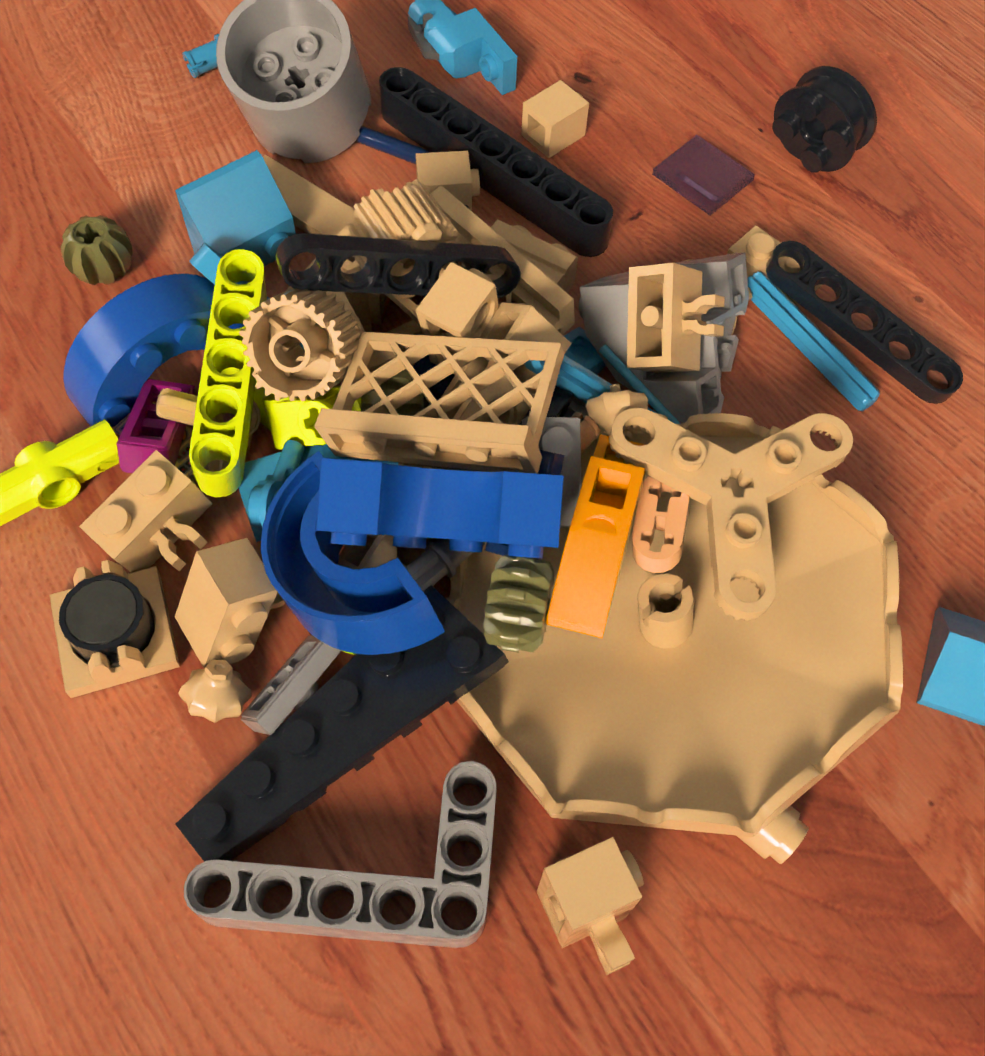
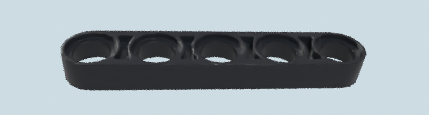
M301 233L285 238L276 251V262L286 284L299 290L426 296L439 279L438 276L441 268L449 262L459 261L462 262V268L468 271L470 269H477L484 274L497 264H505L506 270L504 274L492 281L496 285L497 298H501L510 294L516 288L521 276L519 266L505 248L499 246ZM309 252L316 255L314 264L304 271H294L289 268L291 260L300 253ZM357 255L367 258L365 266L360 271L352 274L341 271L343 263L348 258ZM406 258L415 260V265L409 273L403 276L391 275V269L398 261Z
M784 241L776 246L766 263V273L771 282L912 393L927 403L938 404L946 401L960 388L963 382V373L960 366L805 245L797 241ZM785 256L793 258L799 264L800 271L789 273L783 270L778 263V259ZM822 284L831 287L836 294V300L829 302L820 299L814 290L815 286ZM863 313L867 315L873 323V329L867 331L856 327L851 319V314ZM896 341L904 344L910 352V359L902 360L895 357L890 352L889 342ZM934 370L942 373L948 382L947 389L933 387L927 379V371Z

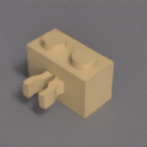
M677 263L629 267L627 368L655 373L700 371L701 335L710 337L724 336V326L717 324L707 325L706 322L701 321V314H706L713 307H724L725 297L716 294L702 296V271Z
M155 450L79 527L108 555L131 573L150 568L161 556L180 571L186 563L177 556V547L174 543L179 538L182 541L191 540L200 550L208 543L191 525L212 505V502L187 476Z
M248 538L196 551L175 619L203 668H206L212 659L226 660L229 664L241 661L251 654L269 611L283 606L285 601L271 584L263 562Z
M614 837L544 868L537 894L561 948L590 936L606 975L629 965L635 959L625 936L617 922L625 919L642 898L638 888L644 885L643 877L630 851L620 852Z

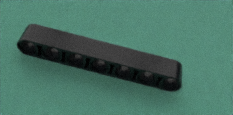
M394 67L380 75L381 113L383 119L389 125L430 153L468 150L470 169H478L480 187L575 253L585 257H595L605 252L608 247L613 217V208L607 200L413 71L402 67Z

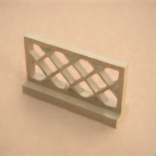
M442 185L430 193L457 230L458 238L455 240L458 244L499 246L505 248L519 266L521 276L516 288L506 295V303H512L513 298L518 302L514 304L532 305L562 335L575 324L573 297ZM497 264L491 267L485 275L492 281L496 280L504 274L506 265ZM441 268L438 277L442 275L446 268ZM386 294L420 326L416 313V308L419 305L412 301V297L401 299L398 294Z
M362 332L333 409L321 408L314 426L332 453L339 457L489 472L509 471L538 474L542 460L538 444L565 352L561 343ZM374 350L393 351L397 356L371 373L367 368ZM428 354H441L444 357L445 361L421 376L418 375L412 366ZM478 357L493 359L496 364L471 380L462 370L463 366ZM529 360L545 361L543 370L524 383H521L513 370ZM406 369L413 381L391 395L386 396L379 385ZM455 372L463 385L436 400L429 388ZM506 376L514 389L488 405L479 392ZM373 389L381 399L380 402L364 412L351 411L355 400ZM421 393L424 394L431 404L414 416L399 415L395 410ZM470 397H473L481 408L480 411L465 420L449 419L446 415L448 411ZM522 401H525L530 407L531 411L526 425L503 424L498 418Z

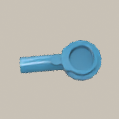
M294 440L286 441L273 475H267L265 481L259 480L258 484L252 489L248 501V514L254 528L263 527L266 513L274 496L285 480L299 466L304 453V446Z

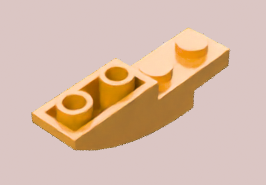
M600 434L594 455L590 457L571 521L550 601L546 624L603 639L646 471L645 468L631 463H624V459L621 457L618 459L615 456L616 453L612 452L610 448L609 436ZM629 441L630 443H632V444H634V445H638V446L647 445V444H642V443H638V442Z

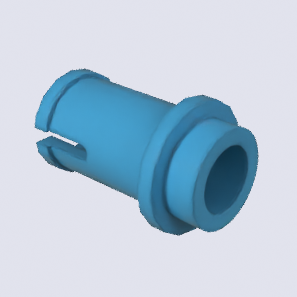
M219 34L214 35L213 41L182 52L184 61L189 62L186 66L193 78L218 68L216 47Z

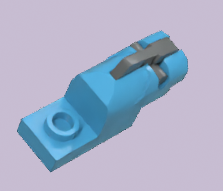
M415 0L410 5L408 29L425 59L437 60L455 79L464 78L481 71L485 80L491 81L501 95L516 90L518 56L476 8L456 14L441 0Z

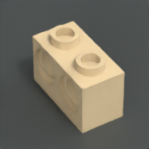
M450 262L416 308L422 334L429 336L479 338L499 308L496 285L483 272L477 269H470L468 271ZM428 354L430 362L435 365L445 361L441 354Z

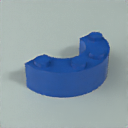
M171 274L152 278L120 293L102 306L86 322L68 351L64 365L63 381L67 396L90 427L104 419L108 421L111 427L116 426L131 412L142 386L155 369L170 358L184 352L205 350L215 286L210 280L193 274ZM232 324L228 328L239 329L244 327V324Z
M318 451L305 460L285 480L274 496L266 513L261 534V555L266 574L271 584L303 627L318 640L333 648L364 655H380L405 651L422 645L444 633L445 630L427 596L399 558L373 568L351 569L338 565L339 552L343 544L330 543L331 532L316 531L321 458L324 457Z
M321 458L316 531L331 532L330 543L366 546L367 534L392 535V546L426 548L427 538L449 539V550L482 552L483 542L509 544L508 556L543 558L544 547L559 548L564 476L509 471L445 470L401 466L383 462Z

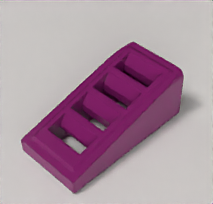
M153 379L146 380L117 441L119 463L122 471L133 473L155 450L175 466L187 424L172 420L166 421L168 419L158 417L156 415V404L152 403L153 401L157 402L161 390L165 388L195 395L194 385Z

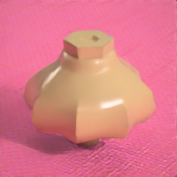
M620 384L610 385V392H604L598 397L587 400L585 406L587 410L586 415L595 421L599 429L605 431L607 436H610L611 427L616 416L630 408H644L648 410V398L645 393H633L629 390L621 391ZM633 426L630 429L626 428L623 432L626 440L633 439Z
M212 659L206 668L193 670L189 680L181 686L178 692L180 698L187 704L191 716L205 717L213 723L224 718L239 717L242 713L243 705L252 697L251 690L243 683L241 674L233 671L232 666L226 660Z

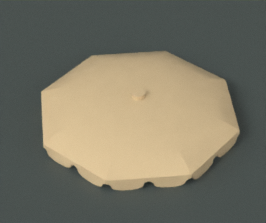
M656 413V414H658V415H660V416H662V417H664V418H666V419L668 420V418H667L665 415ZM726 413L697 414L690 416L685 423L677 424L733 454L781 431L780 428L772 426L771 429L759 426L754 423L752 418L744 415ZM641 426L634 428L632 432L633 439L629 441L649 444L651 442L650 433L647 434L645 428L643 430L640 429ZM600 429V434L607 436L606 432ZM599 436L581 455L582 483L590 457L594 455ZM646 471L644 480L648 477V475H647L648 472H647V471ZM822 474L801 487L768 503L776 596L764 614L760 615L757 619L753 618L749 621H744V619L735 620L733 619L734 616L724 614V610L717 605L718 601L714 597L713 568H711L707 508L705 505L692 498L689 499L682 556L679 563L673 569L664 573L646 571L635 562L632 550L634 515L603 639L547 625L543 643L534 652L519 650V653L501 650L505 653L509 662L498 672L460 697L457 702L551 818L754 837L900 711L903 690V651L901 628L897 624V608L899 603L897 541H894V536L889 532L886 520L880 512L862 495L839 480L829 482ZM729 478L724 486L732 489L734 497H741L744 490L747 489L738 487L737 480L734 478ZM661 492V496L658 499V511L667 512L672 493ZM560 528L559 548H544L542 560L551 562L555 571L554 585L570 528ZM655 530L650 551L661 552L664 544V531ZM486 544L483 545L482 552L472 553L455 568L456 574L450 578V596L446 597L483 634L484 609L487 602V591L491 583V574L494 572L495 563L502 556L485 551ZM736 577L733 581H730L733 594L744 602L757 601L760 595L758 594L759 588L755 587L756 583H751L749 578L744 580V577L740 579Z

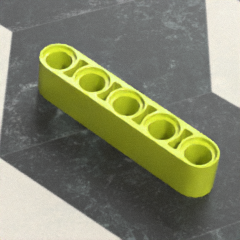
M245 249L232 250L226 253L220 259L217 266L189 449L190 464L199 489L206 495L216 498L226 497L234 493L240 487L243 480L256 379L252 375L255 369L248 367L246 364L250 358L243 355V351L247 350V346L242 344L243 337L239 335V331L245 328V326L239 329H231L228 326L238 323L243 324V321L250 317L248 313L261 306L260 303L267 300L263 262L254 252ZM239 281H249L247 284H236ZM235 367L240 369L239 372L233 375L220 373L226 368ZM220 413L235 415L227 422L219 423L212 420ZM214 460L229 462L227 467L220 471L212 472L204 469L209 462Z

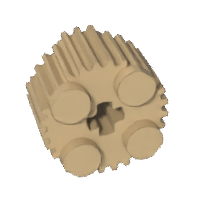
M417 179L407 182L401 190L395 187L391 193L388 191L384 192L382 188L378 190L372 189L369 196H363L361 198L362 202L353 206L355 208L353 215L356 219L353 220L354 226L349 228L351 234L347 236L457 243L455 240L458 238L457 230L425 185ZM360 255L354 256L360 267L363 268L367 258ZM406 258L398 261L392 267L391 275L403 276L409 273L415 265V260ZM450 262L445 264L442 268H446L450 264ZM398 294L401 299H407L415 296Z
M290 288L260 303L261 306L248 313L250 317L243 321L245 328L239 331V335L243 337L242 344L247 346V350L243 351V355L250 358L246 363L247 366L255 369L252 373L257 381L255 387L257 389L264 387L266 396L272 393L275 394L276 401L289 397L290 401H294L298 397L301 401H306L308 398L313 400L336 386L344 379L354 351L357 349L358 340L363 332L360 319L352 314L351 309H344L345 302L343 300L337 302L336 294L332 293L327 296L326 291Z

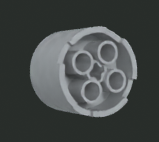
M243 0L230 13L220 30L216 47V58L221 77L257 140L273 155L277 153L288 158L302 159L304 163L321 162L342 153L360 136L359 129L366 118L369 105H371L369 84L343 13L332 0Z

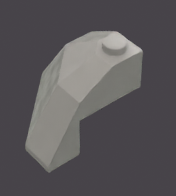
M745 252L676 262L677 264L702 271V296L716 294L725 297L724 307H713L706 314H701V321L706 322L707 325L717 324L724 326V336L710 337L701 335L700 371L655 373L630 369L669 412L682 423H685L693 415L721 413L724 395L721 393L720 378L722 372H731L739 341L736 335H732L737 315H745L749 301ZM628 271L603 277L581 286L579 312L584 320L587 338L616 381L631 391L638 393L599 352V349L606 344L627 366Z

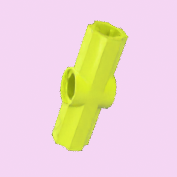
M104 419L58 444L50 441H40L21 450L16 456L15 466L0 473V526L38 506L45 509H53L66 505L78 495L81 483L119 464L118 437L108 421Z

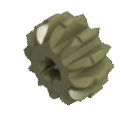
M502 555L495 563L484 609L483 628L487 644L499 646L501 650L519 653V650L534 652L543 643L547 627L546 618L554 585L555 571L551 562L537 558Z

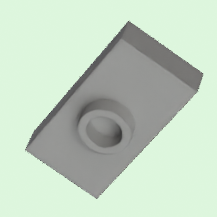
M313 635L308 636L242 713L240 720L254 732L272 735L293 709L297 710L317 692L319 685L316 681L341 650L321 642Z

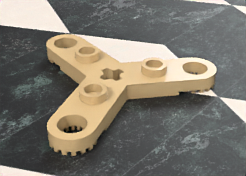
M630 408L622 411L614 419L609 443L611 444L612 452L616 453L615 456L618 459L620 457L624 459V463H631L645 468L648 476L689 495L690 498L706 506L711 568H713L714 597L718 601V607L724 610V614L734 616L733 619L735 620L744 619V621H749L753 618L757 619L760 615L764 614L776 596V580L767 504L814 480L816 476L839 466L853 446V435L848 425L840 418L827 413H818L733 454L650 410ZM631 426L634 428L641 426V430L645 428V432L647 434L650 433L649 437L652 440L647 445H634L626 440L623 432L626 428L630 429ZM819 431V434H822L824 431L826 436L830 434V439H835V450L825 451L816 447L811 441V432L815 434ZM729 478L736 479L738 487L747 488L741 497H734L732 489L724 487ZM736 577L737 579L744 577V580L751 579L750 582H755V587L759 588L758 594L760 596L758 600L744 602L738 599L731 590L730 581H733Z

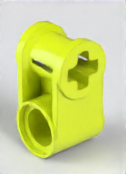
M341 385L333 387L324 395H320L313 400L308 398L306 401H301L298 397L296 400L290 401L289 397L276 401L275 394L273 393L263 397L262 402L275 448L282 450L285 442L288 440L297 441L303 446L326 445L314 426L321 408L333 409ZM361 397L355 400L351 411H361Z

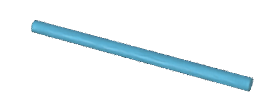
M606 344L599 349V352L638 393H645L648 398V404L657 413L665 415L669 421L675 424H681Z

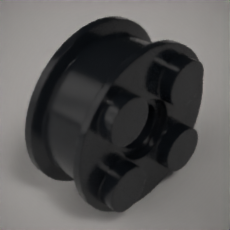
M819 66L807 71L799 79L796 87L789 89L778 99L774 109L772 129L787 151L800 159L808 171L813 173L819 171L831 172L843 168L852 159L855 151L864 147L871 140L877 126V115L869 93L856 78L835 67Z

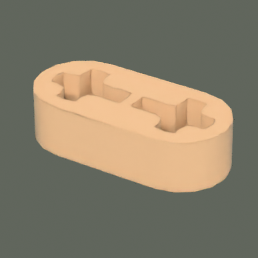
M650 476L643 481L638 499L632 532L633 558L637 565L646 571L664 573L673 569L679 563L682 556L690 497ZM661 492L672 493L667 512L658 511V499L661 496ZM655 530L664 531V544L661 552L650 551Z

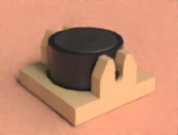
M106 560L101 562L102 575L94 576L91 570L84 566L76 569L73 577L74 588L49 595L64 688L70 698L180 667L162 579L156 566L127 574L122 565Z

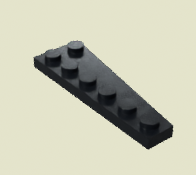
M430 585L424 591V594L427 596L445 630L444 633L422 645L405 651L380 655L356 654L175 825L204 862L208 860L232 861L283 825L292 814L304 810L325 795L327 787L353 768L358 771L375 759L373 754L399 735L405 738L423 724L420 721L447 701L450 705L453 704L460 697L502 669L509 662L505 653L497 646L487 644L484 634Z

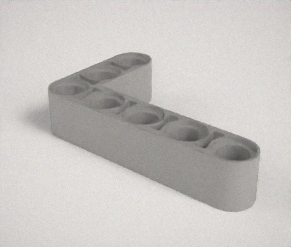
M474 761L461 762L454 766L446 775L443 785L434 879L228 860H208L197 865L188 874L184 884L185 901L187 906L206 923L217 927L450 948L467 947L476 942L481 936L486 922L497 790L496 780L490 769ZM464 784H474L484 791L486 797L477 805L466 806L456 800L454 793ZM459 841H469L479 848L481 857L471 866L462 867L450 860L448 856L449 849ZM218 880L230 881L231 892L224 904L216 908L205 907L204 895L209 886ZM278 885L291 887L293 896L285 910L273 914L264 911L263 901L270 889ZM344 890L354 896L352 909L344 917L330 919L323 915L322 906L329 894L334 891ZM399 895L406 896L416 906L412 917L407 922L397 925L385 921L382 918V909L388 899ZM461 900L467 902L476 913L475 921L464 930L449 928L441 918L445 907L453 901Z

